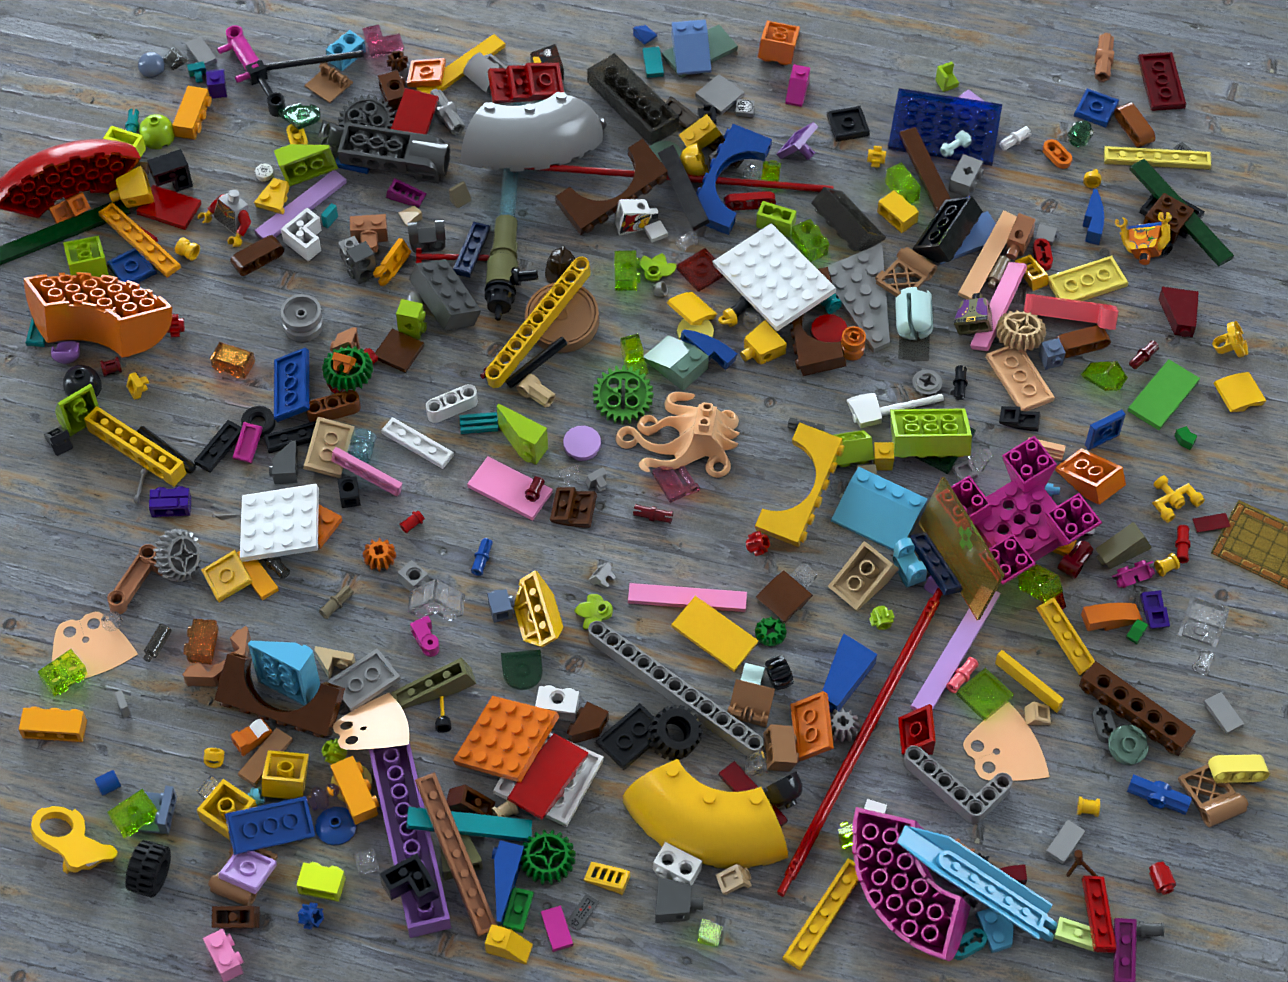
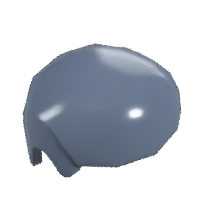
M148 52L140 57L138 68L144 76L152 78L164 71L165 63L159 54Z

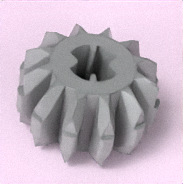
M842 708L841 712H838L835 709L833 715L830 714L833 741L839 738L841 743L844 742V739L850 742L852 736L856 737L858 734L857 730L860 727L859 722H857L858 717L857 715L852 716L851 710L845 712L844 708Z

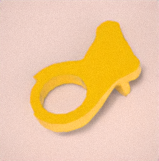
M51 806L39 809L32 817L30 831L33 839L41 846L63 857V872L66 874L69 872L77 873L80 870H91L100 863L113 862L117 856L118 851L112 845H104L85 836V821L81 813L76 809L71 811L65 807ZM57 818L66 821L71 826L72 831L66 836L53 837L46 834L40 825L47 819Z

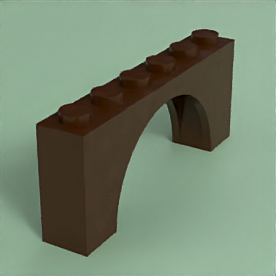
M643 138L628 148V156L634 167V177L629 187L617 197L608 200H591L579 195L571 187L556 195V204L580 235L591 232L595 228L594 226L599 223L603 224L609 219V216L614 213L616 214L619 200L638 199L640 195L648 194L655 185H661L667 180L668 170Z
M828 267L819 268L818 270L832 283ZM805 313L790 323V325L793 324V328L790 329L791 336L796 342L793 344V350L795 355H798L795 363L797 370L801 369L803 376L847 367L841 341L822 342L812 338L804 331L803 319Z
M237 653L227 654L214 699L220 702L221 706L227 708L234 706L239 708V712L250 714V712L256 713L258 718L264 720L271 718L276 720V723L279 725L287 726L290 724L295 726V730L301 732L308 730L313 732V735L316 737L325 738V736L332 735L334 730L333 724L336 722L344 695V687L328 682L321 683L314 698L298 710L278 709L263 700L256 691L251 677L252 658Z

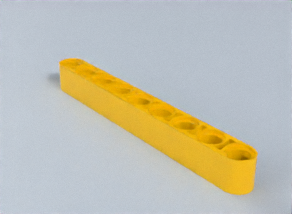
M577 257L487 367L485 374L490 387L499 388L504 384L506 379H508L589 278L591 271L586 257Z

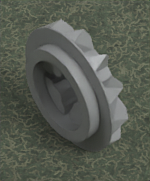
M921 370L914 375L912 386H914L915 391L920 392L921 396L923 394L930 396L931 394H937L941 390L942 379L935 371ZM930 379V385L924 387V383Z

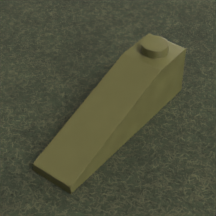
M461 657L391 692V695L396 699L401 708L404 709L438 699L440 696L445 697L458 693L476 684L471 667Z

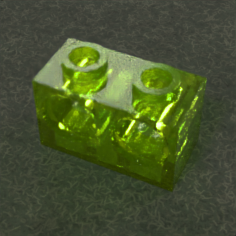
M811 219L792 226L791 238L810 262L828 255L829 241L821 234L819 226L814 224Z
M1038 564L1017 576L1020 590L1044 603L1063 592L1059 575Z
M72 649L38 671L40 680L54 697L66 692L68 687L75 682L82 681L85 675L88 674L85 665ZM70 667H76L74 670H68ZM55 678H60L56 682H51Z

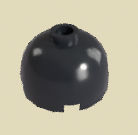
M76 365L70 368L63 378V388L67 396L74 394L89 384L93 386L96 397L102 389V382L98 373L90 366Z
M797 771L791 773L792 776L788 775L763 788L772 806H785L788 809L797 804L796 799L801 796L803 791L802 782Z

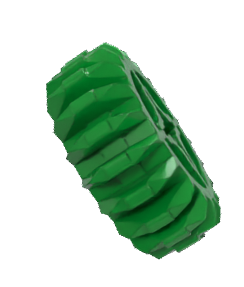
M348 345L344 349L340 346V350L333 349V353L336 352L356 358L355 366H352L348 374L343 372V364L339 367V371L333 369L332 353H328L327 358H324V364H322L323 377L328 385H331L333 389L337 388L339 392L342 389H345L346 392L349 389L355 391L356 387L362 389L363 384H368V379L372 377L373 364L371 358H369L367 352L364 353L363 349L358 350L356 346L350 348Z
M545 829L542 831V835L535 832V838L529 836L528 842H523L522 844L524 846L520 864H523L521 866L522 871H527L526 876L528 878L533 876L534 883L538 879H541L542 885L545 881H549V884L552 885L554 879L560 883V876L567 878V872H572L573 870L572 865L575 864L574 857L576 856V852L572 850L573 844L568 843V837L562 838L561 832L554 835L553 829L550 831V834H546ZM550 845L556 846L559 849H554ZM543 846L540 851H536L535 854H532L537 848ZM546 851H548V856L550 857L549 863H547V859L545 857ZM563 860L559 866L552 869L553 865Z

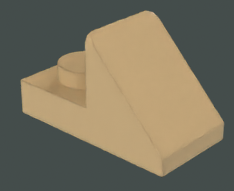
M315 646L316 659L329 679H331L334 666L345 670L356 663L353 653Z

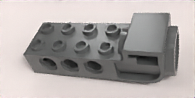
M346 122L338 148V156L341 164L412 174L415 180L439 184L441 175L446 176L448 170L450 145L445 144L442 139L432 135Z

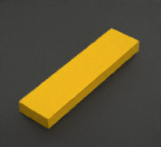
M1053 597L1039 605L1036 609L1077 673L1081 675L1091 667L1095 660Z
M1001 650L997 654L995 664L1056 713L1062 708L1064 698L1005 651Z

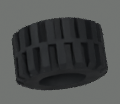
M672 705L670 708L668 706L665 707L654 717L650 723L651 725L648 727L647 732L650 733L647 737L648 740L652 741L649 745L651 748L655 747L656 750L654 752L657 755L661 753V758L663 759L669 757L671 761L675 760V758L681 760L684 756L687 757L701 741L702 729H699L702 726L701 721L697 722L698 716L696 714L692 715L691 709L684 710L685 706L680 705L679 708L676 705ZM667 724H674L681 728L684 734V741L677 742L669 738L665 726Z
M142 840L133 851L128 863L125 876L126 889L147 897H155L161 890L169 871L171 862L170 848L151 841Z

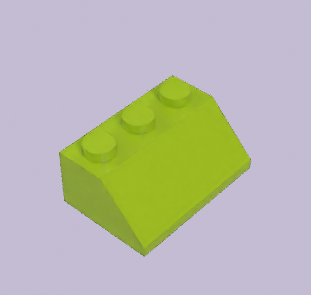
M865 430L833 434L842 438L843 445L845 446L841 457L838 456L836 459V463L840 467H847L851 465L850 463L855 462L866 464L869 463V460H874L872 437Z

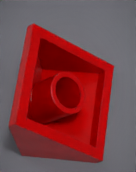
M928 704L898 718L902 755H905L906 749L910 746H918L928 755L933 754L936 739L932 705Z

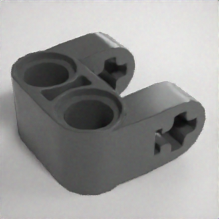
M444 219L435 220V227L417 229V222L408 223L409 242L413 252H416V248H422V253L441 251L445 248Z

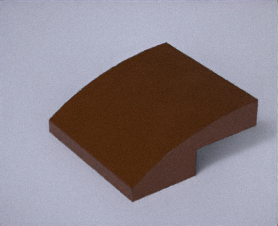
M557 487L550 521L566 526L591 528L597 498L596 492L576 491L575 487Z
M783 570L762 589L756 598L786 623L798 609L801 610L813 595Z

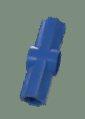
M1134 774L1127 789L1128 793L1146 799L1153 807H1166L1186 815L1192 797L1172 790L1170 785L1165 782H1152Z

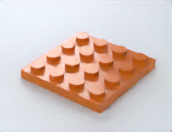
M492 696L453 761L458 766L521 783L560 716L556 711Z

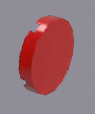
M825 314L816 318L812 323L811 336L822 342H840L843 331L848 327L841 317Z

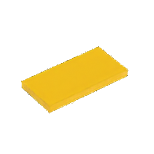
M694 596L671 624L673 629L733 672L738 669L759 641L697 596Z

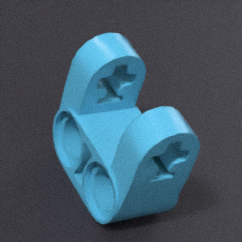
M908 537L899 540L895 544L893 563L899 568L897 572L906 587L925 582L927 576V569L924 563L918 560L914 552L915 546L911 538Z

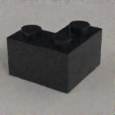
M181 149L147 160L150 173L157 187L170 182L173 183L176 192L193 187L189 166Z
M418 854L379 873L381 884L391 901L408 891H411L420 907L439 898L437 886Z

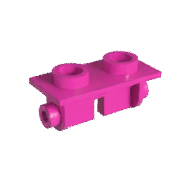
M1145 560L1134 563V568L1129 569L1128 566L1117 570L1118 574L1113 575L1112 578L1117 576L1118 580L1116 583L1119 588H1126L1135 584V575L1138 582L1150 579L1152 575H1155L1154 569L1149 566L1153 561L1146 563Z

